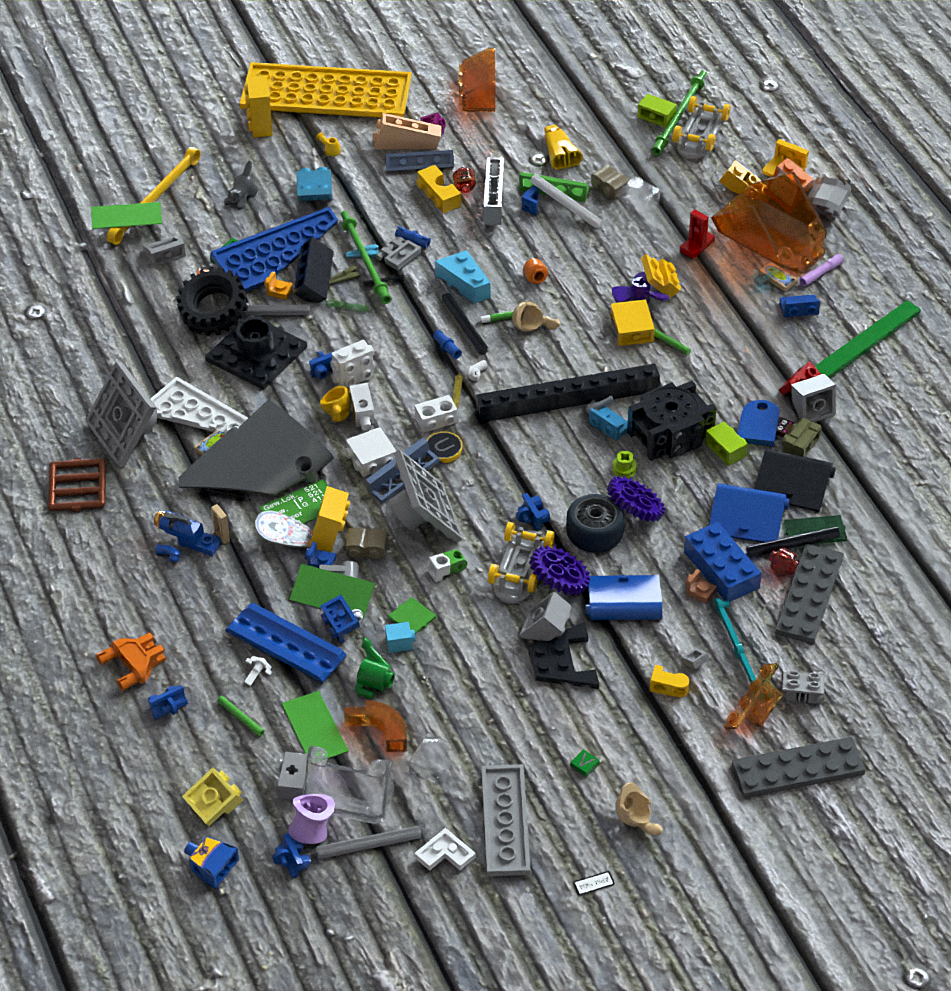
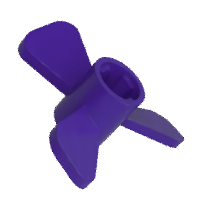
M645 271L635 275L632 286H615L612 288V296L616 303L628 302L631 299L632 301L646 300L649 303L650 297L659 301L669 300L668 295L650 290V283L647 281Z

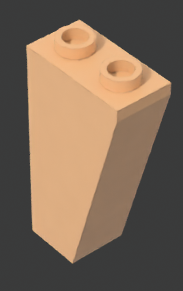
M383 113L381 119L377 120V132L373 133L372 142H374V149L377 150L437 149L441 138V126Z

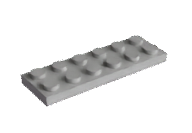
M524 764L482 766L487 877L530 875Z

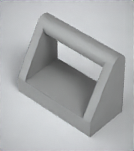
M177 236L143 246V250L153 267L186 256L185 244Z

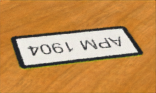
M606 871L576 880L573 884L578 895H583L615 885V882L610 872Z

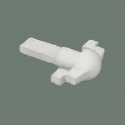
M252 656L251 659L247 658L246 663L251 665L254 662L256 664L244 681L245 684L251 686L263 668L266 669L265 673L267 675H271L272 671L270 669L272 667L264 658Z

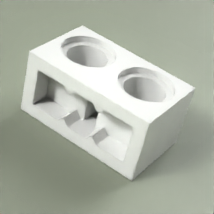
M450 395L414 405L415 419L423 433L458 423L457 408Z

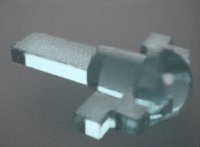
M775 266L758 278L759 272L755 269L752 275L755 286L762 290L766 288L767 290L771 289L769 284L764 285L763 283L779 273L780 270Z

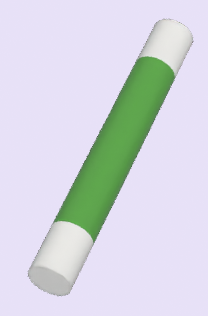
M513 311L480 316L481 323L510 319L512 318Z

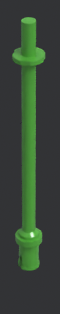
M702 70L698 76L693 77L690 81L692 87L663 134L657 136L655 144L651 148L652 154L659 156L664 147L668 145V137L688 106L691 96H694L697 89L700 90L705 85L703 79L707 74L706 71Z
M342 211V228L345 231H349L375 284L374 292L379 296L382 304L390 303L392 298L388 292V286L385 282H381L355 229L357 225L356 220L350 218L346 211Z

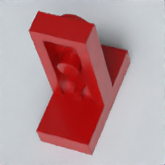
M695 209L690 213L689 239L680 246V252L692 259L715 241V236L708 232L709 217Z

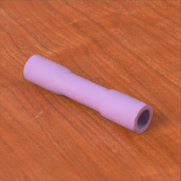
M837 254L815 270L800 277V284L806 287L817 280L818 277L844 262L842 255Z

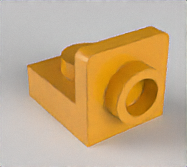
M271 272L270 276L265 279L264 287L266 288L267 296L287 300L293 290V283L276 280V272Z

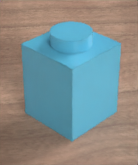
M409 622L385 625L388 653L412 650L415 632L414 629L410 630Z

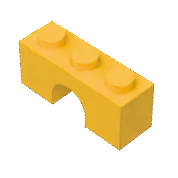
M436 165L417 171L416 183L418 188L425 192L427 198H430L434 202L435 207L439 208L443 214L461 207V193L453 184L444 186V175Z

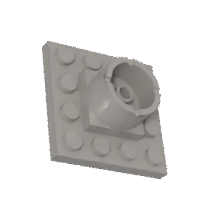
M116 361L85 421L117 466L125 467L141 435H148L152 432L157 422V409L124 364Z
M400 449L394 453L395 465L400 471V479L405 485V489L390 500L393 511L398 519L410 530H414L424 522L429 521L437 531H442L446 538H451L456 543L461 541L463 538L443 483Z

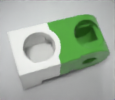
M451 550L429 557L427 571L435 582L443 580V576L463 571L467 567L468 562L459 550Z

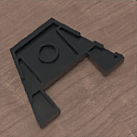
M585 623L566 629L560 637H555L550 641L539 640L529 644L535 681L555 684L567 682L573 683L574 686L578 687L589 685L593 689H599L596 669L575 672L569 648L571 643L588 642Z

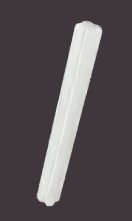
M534 174L530 182L593 227L598 228L601 225L602 220L539 175Z

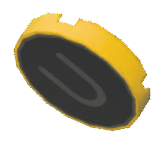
M438 432L428 437L429 450L439 457L442 463L453 462L460 457L462 441L457 435L450 432Z

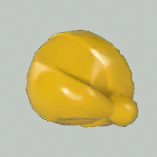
M344 386L334 387L320 400L321 409L331 416L333 422L344 421L350 413V393Z

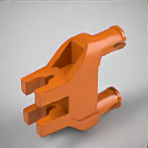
M150 632L137 639H117L111 642L109 648L95 654L101 666L114 658H119L130 670L131 673L116 680L121 691L136 683H145L150 676L152 668L166 660L163 654L165 653L164 648L161 645L155 646L153 643L154 637Z

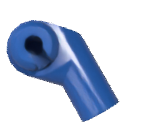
M156 545V554L169 555L170 562L179 561L180 551L175 547Z

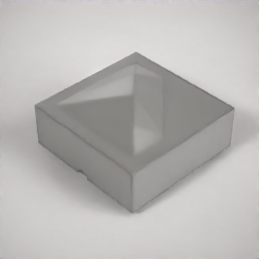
M694 648L681 658L683 665L695 670L710 660L708 653Z

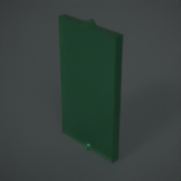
M841 515L788 519L784 521L786 527L785 535L788 537L837 526L840 530L839 538L812 544L847 541L846 526L843 525Z

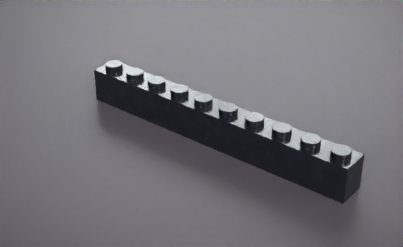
M654 363L476 394V411L480 423L590 404L593 400L600 402L611 395L613 400L642 395L660 387V374Z

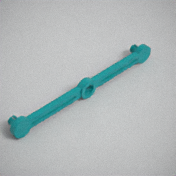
M721 598L715 599V609L720 615L734 646L735 656L741 661L755 692L758 704H765L766 699L772 698L770 691L764 693L759 686L744 653L743 645L739 642L724 609L730 607V603L728 600L722 601Z

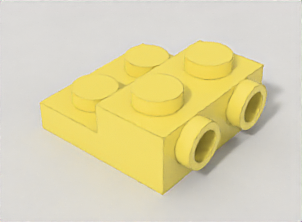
M211 768L182 796L208 826L224 812L229 814L243 801L240 797L242 791L235 784L230 786L228 783L230 778L222 770L218 772L214 768Z

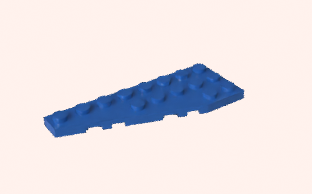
M327 207L213 250L210 256L218 268L223 267L225 272L231 270L234 276L237 274L245 292L264 285L265 279L270 276L271 272H276V275H278L300 256L301 245L311 237L317 240L320 239L337 224L338 218L331 208Z

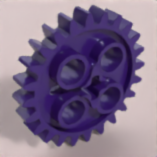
M620 476L614 477L609 482L606 490L608 491L607 494L611 496L610 499L616 501L614 504L620 505V509H625L627 514H633L634 518L639 517L641 521L645 519L647 522L651 520L654 523L655 521L658 522L665 513L664 503L661 502L660 498L656 497L657 494L651 492V489L645 488L644 484L640 485L638 481L634 482L631 478L628 480L625 476L623 478Z
M548 545L545 548L540 546V548H536L530 557L529 564H531L530 569L534 570L533 574L538 575V580L544 581L543 585H550L551 590L556 588L558 593L563 591L567 595L569 592L574 596L575 593L577 595L581 592L583 593L590 583L591 577L588 576L590 572L585 571L587 567L581 565L582 561L575 560L576 556L571 557L570 552L564 553L562 548L557 550L555 546L552 549Z

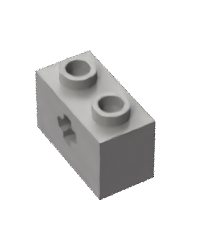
M285 752L284 760H280L279 763L280 777H276L275 789H278L279 798L293 800L295 797L306 794L312 767L310 754Z

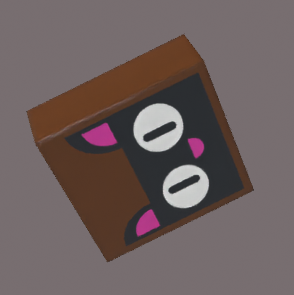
M780 417L776 435L783 438L786 434L789 435L795 422Z

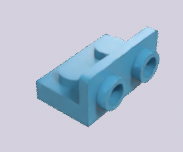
M606 406L601 407L598 411L594 408L589 410V423L603 431L607 436L617 441L627 433L628 421Z

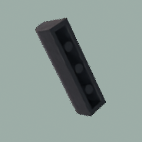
M314 237L309 238L301 245L293 294L306 302L319 303L327 299L334 251Z

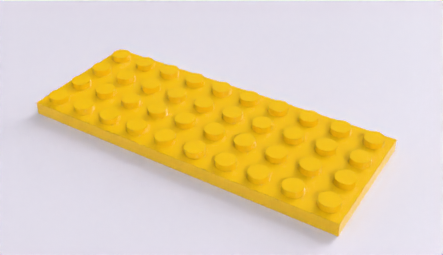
M250 62L247 77L266 75L271 111L381 118L383 113L404 117L412 79V72ZM244 89L240 100V109H246Z

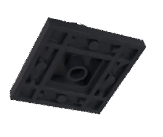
M249 314L205 356L206 362L264 390L307 348V342L273 326L264 318Z

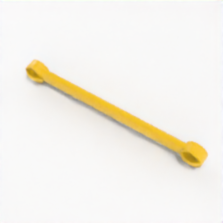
M189 147L184 155V159L141 203L155 202L190 165H196L199 162L200 150ZM131 226L110 228L107 233V241L114 245L120 244L124 233Z

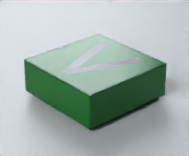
M583 749L570 762V767L587 777L600 764V760Z

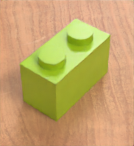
M647 93L638 104L637 117L667 128L676 113L677 104Z
M725 422L706 430L705 444L728 466L746 457V440L741 438Z

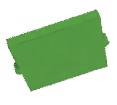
M412 597L402 605H398V608L388 615L396 624L409 622L410 630L414 629L415 635L423 628L426 629L427 625L436 619V615Z

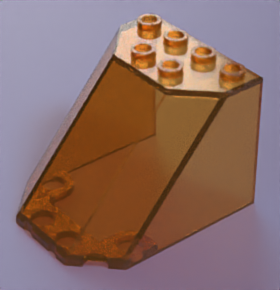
M795 172L752 183L711 217L719 233L784 269L802 274L825 255L823 242L827 231Z

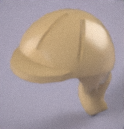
M521 302L513 310V324L523 332L536 330L540 325H545L550 330H556L561 325L559 319L543 316L538 305L532 302Z
M626 783L621 788L615 802L616 813L619 819L626 825L642 828L647 834L659 836L662 833V826L649 821L651 815L649 805L652 802L649 801V798L644 795L635 783Z

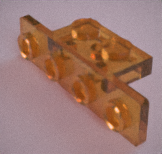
M777 663L765 664L760 668V674L756 680L750 683L748 686L749 690L745 696L739 699L737 708L727 717V722L724 725L726 730L737 729L745 716L757 727L764 724L783 695L769 682L779 667Z

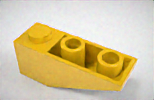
M736 160L728 167L719 180L720 183L732 192L766 203L771 199V196L765 192L768 185Z

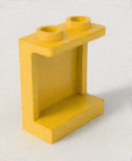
M646 300L611 304L610 317L614 320L617 330L618 346L654 342L655 328Z

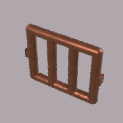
M80 457L69 461H53L49 464V511L73 510V512H81V509L103 508L105 506V459L82 460ZM98 466V472L57 475V469ZM98 480V486L56 489V483ZM98 494V500L56 503V497Z

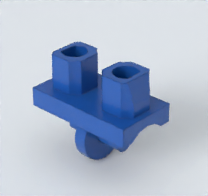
M318 351L316 354L317 358L309 361L310 375L312 378L317 376L321 380L328 376V371L333 370L330 364L332 354L327 353L324 355L322 351Z
M528 493L523 494L524 503L518 507L516 519L519 522L525 523L531 521L536 531L542 530V523L550 521V512L546 508L538 511V509L543 508L539 495L530 498Z
M182 685L177 687L171 686L163 694H154L148 697L149 706L155 720L170 712L175 715L178 713L179 708L188 704Z
M289 833L283 834V842L275 848L276 852L273 854L272 860L275 864H282L283 867H287L291 878L298 877L300 870L309 868L311 860L307 854L299 855L303 850V843L292 839Z

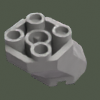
M822 177L821 180L816 178L815 184L804 204L806 209L810 210L809 214L813 216H819L820 214L828 219L836 220V217L840 216L841 210L850 195V185L846 183L843 186L841 185L842 181L834 178Z

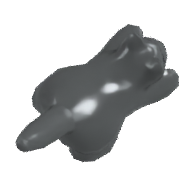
M251 160L247 162L243 173L234 179L232 190H227L228 197L224 200L225 205L236 204L240 210L244 208L247 196H256L258 186L250 176Z

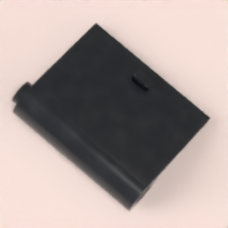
M766 448L754 489L786 494V498L790 499L789 505L820 512L827 483L830 478L834 479L836 467H833L831 462Z

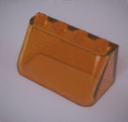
M488 47L463 60L462 64H459V84H462L459 85V105H462V112H495V47Z

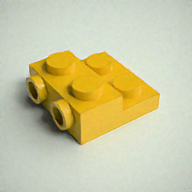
M647 254L641 257L648 283L661 293L668 295L669 299L680 292L679 279L675 272L676 269L671 262L668 263L663 258L657 261Z

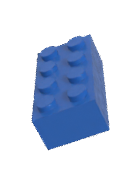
M719 522L685 536L684 553L701 571L709 583L717 586V592L724 601L728 600L731 602L760 588L762 573Z

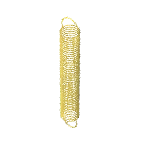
M455 376L452 401L459 409L463 377H460L461 379L459 380Z

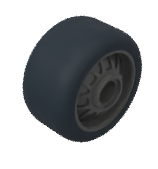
M588 494L579 497L570 505L567 511L566 532L568 538L577 548L587 552L599 553L614 548L621 541L624 534L625 516L624 511L620 509L621 506L614 504L616 501L603 494Z

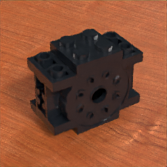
M693 380L677 387L671 382L642 394L640 402L628 407L627 433L630 437L636 436L646 447L647 457L650 461L661 458L666 454L672 459L703 446L706 430L715 426L717 408L713 403L707 405L697 394L696 384Z

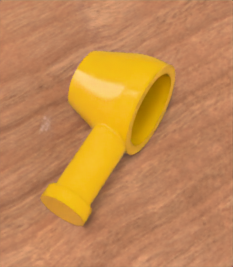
M322 132L317 134L316 139L325 145L324 152L326 155L337 156L341 153V146L337 138L330 137L327 139Z

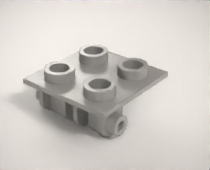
M793 670L783 672L782 698H786L785 700L796 701L798 692V702H800L801 693H805L804 702L807 700V694H809L808 703L819 704V702H823L824 676L818 673L803 674Z

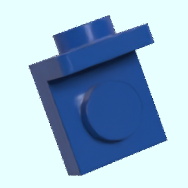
M312 542L311 547L306 550L305 559L308 566L319 568L320 565H334L336 553L317 550V543Z

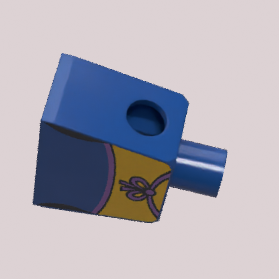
M210 837L205 838L199 846L189 842L184 849V853L190 856L189 864L191 871L214 889L219 886L239 861V853L236 846Z

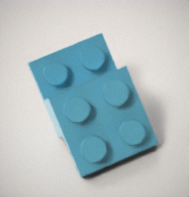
M319 167L317 170L310 171V168H301L300 171H296L298 201L333 200L331 170H327V167Z

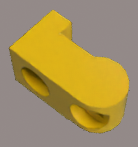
M655 665L650 680V692L674 697H684L687 695L689 688L688 676L683 673L673 674L663 671V666Z

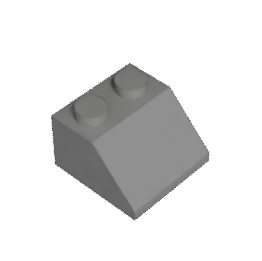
M825 374L792 384V401L799 419L805 418L812 423L836 415V384Z
M552 592L529 609L519 636L524 639L550 641L555 637H560L565 631L564 626L570 617L569 612L572 606L556 592Z

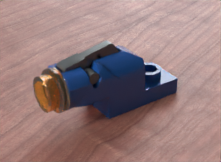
M168 510L158 511L155 515L154 525L158 529L164 530L165 533L176 536L178 545L213 557L222 543L220 537L205 533L203 524Z

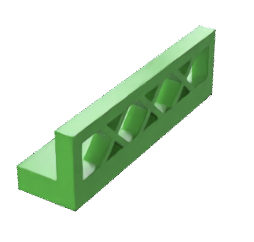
M520 172L519 191H528L532 186H535L530 182L534 174ZM539 175L573 200L586 202L590 192V186H587V183ZM539 189V194L549 196L544 191Z

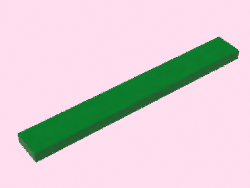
M906 300L815 365V367L821 374H825L830 379L919 315L921 309Z

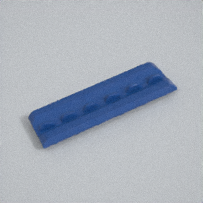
M249 603L225 629L227 633L321 683H324L346 658V654L342 649L255 603Z

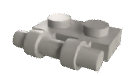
M399 237L392 240L389 246L380 249L376 259L380 261L384 258L387 265L398 271L421 253V247L409 240L404 242V239Z

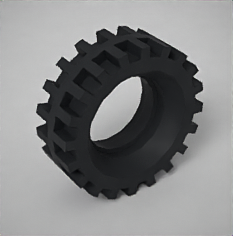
M209 267V271L204 272V269H201L198 275L192 273L189 281L186 279L183 281L184 288L179 287L178 292L180 296H176L178 309L189 329L192 331L195 328L197 334H201L204 331L206 336H210L211 332L220 335L221 330L225 329L228 332L231 325L237 326L239 324L238 319H244L245 317L243 311L248 310L246 304L248 303V298L237 274L234 276L231 270L225 272L223 267H220L218 271L214 267ZM222 293L229 296L227 305L220 311L212 314L198 311L200 301L210 294Z

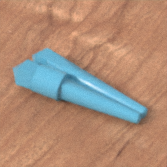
M377 244L364 247L369 257H376L379 253L377 251L379 247ZM358 249L345 253L346 258L361 257Z

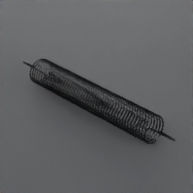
M406 275L389 276L380 280L381 282L389 283L401 282L399 280L404 281L405 278L403 276ZM368 280L360 284L371 287V284H374L373 280Z
M201 488L206 490H201L199 493L201 495L211 493L207 496L214 497L224 495L225 493H232L220 497L227 499L237 497L238 495H245L243 493L237 494L235 492H223V490H210L208 488ZM239 497V498L233 499V500L244 501L245 498H244V497Z

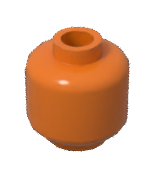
M532 258L523 266V274L530 283L540 284L546 280L548 270L541 260Z

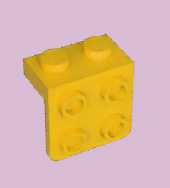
M778 139L775 146V155L763 168L762 173L772 177L776 167L786 158H789L804 171L808 165L809 150Z

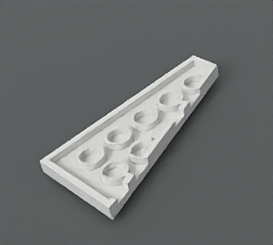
M178 377L174 378L151 398L157 409V418L212 432L220 431L227 433L232 427L240 426L248 419L246 416Z

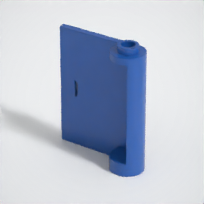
M718 483L709 525L719 522L731 538L761 543L777 540L784 510H788L790 499L786 498V494Z
M659 575L589 576L591 577L588 585L590 604L586 605V616H590V620H662V597Z

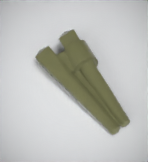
M351 266L331 277L329 285L357 279L360 274L356 272L355 266Z

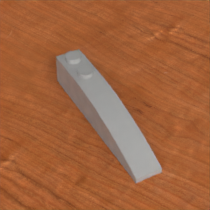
M487 158L484 225H501L504 158Z

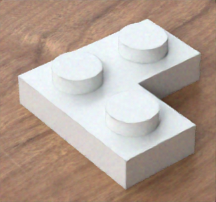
M446 828L414 853L415 859L429 871L445 858L461 871L476 858V853Z

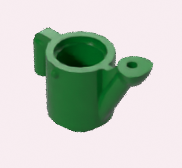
M365 637L362 649L365 650L367 657L359 667L355 692L359 696L373 699L375 693L363 687L367 686L384 692L386 688H391L395 673L392 672V667L372 647L371 641Z

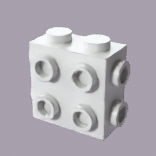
M365 340L331 353L332 361L330 364L333 369L331 377L334 384L348 388L374 377V350Z
M380 427L346 440L345 454L348 459L351 458L355 470L359 471L363 477L374 474L395 458L394 453L396 450Z

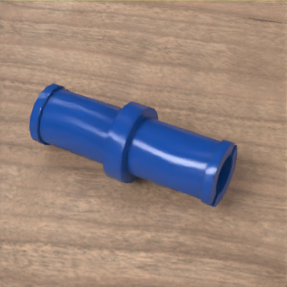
M398 226L395 232L396 237H402L404 240H409L426 249L431 242V238Z
M441 330L433 334V339L440 344V348L450 354L453 359H458L462 355V351L454 344V341L448 338Z

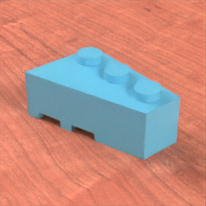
M467 250L435 261V277L438 279L442 278L447 282L448 286L457 288L460 294L473 303L491 298V282Z

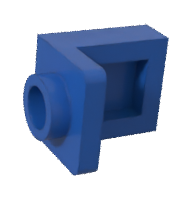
M532 186L522 196L521 210L532 215L538 213V187Z

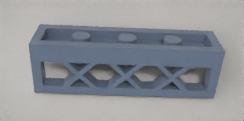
M453 150L385 154L387 171L425 169L436 165L437 168L454 167Z
M421 438L404 451L406 455L426 471L440 462L439 457L429 450V444L425 438ZM426 456L432 459L428 463H421V460ZM395 458L366 479L368 492L382 504L405 488L403 482L392 484V481L400 478L401 475L395 465ZM381 489H389L383 496L378 493Z

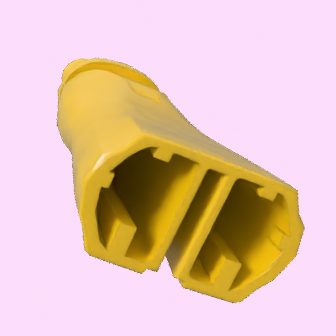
M556 125L546 126L544 128V135L551 166L555 170L579 165L583 160V155L570 141L566 133Z

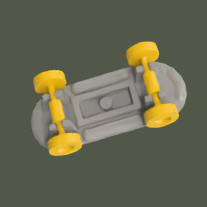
M691 96L688 112L692 114L683 131L681 126L676 125L672 135V142L677 143L676 147L679 155L688 160H697L704 157L709 151H712L716 136L723 122L729 118L731 105L725 104L723 110H721V105L719 104L715 107L705 104V101L702 100L700 104H697L698 98Z
M508 522L504 533V541L509 542L500 566L491 564L487 582L493 584L494 593L499 600L507 604H517L526 600L531 593H535L538 575H534V570L530 569V557L536 548H540V546L545 548L548 545L552 548L554 532L547 531L546 536H544L542 531H524L523 527H519V532L515 531V523Z

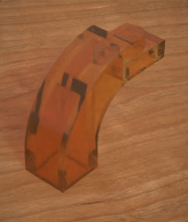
M365 700V707H344L345 726L375 727L382 731L386 737V752H407L406 725L401 715L395 709L384 703Z

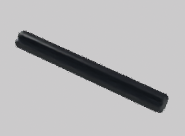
M448 292L443 294L442 301L480 354L487 353L488 346L452 295Z
M835 526L746 547V553L748 557H754L804 546L806 543L812 544L840 537V530Z

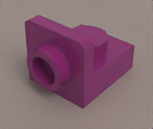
M438 112L420 118L422 122L440 125L441 135L444 134L446 122Z

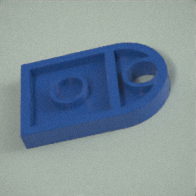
M767 400L749 402L742 410L737 434L744 438L747 444L774 447L780 418L779 408Z

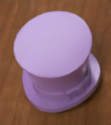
M308 794L295 797L292 805L296 810V814L288 828V833L294 840L305 844H316L324 841L328 836L326 823L332 816L335 808L333 799L323 794Z

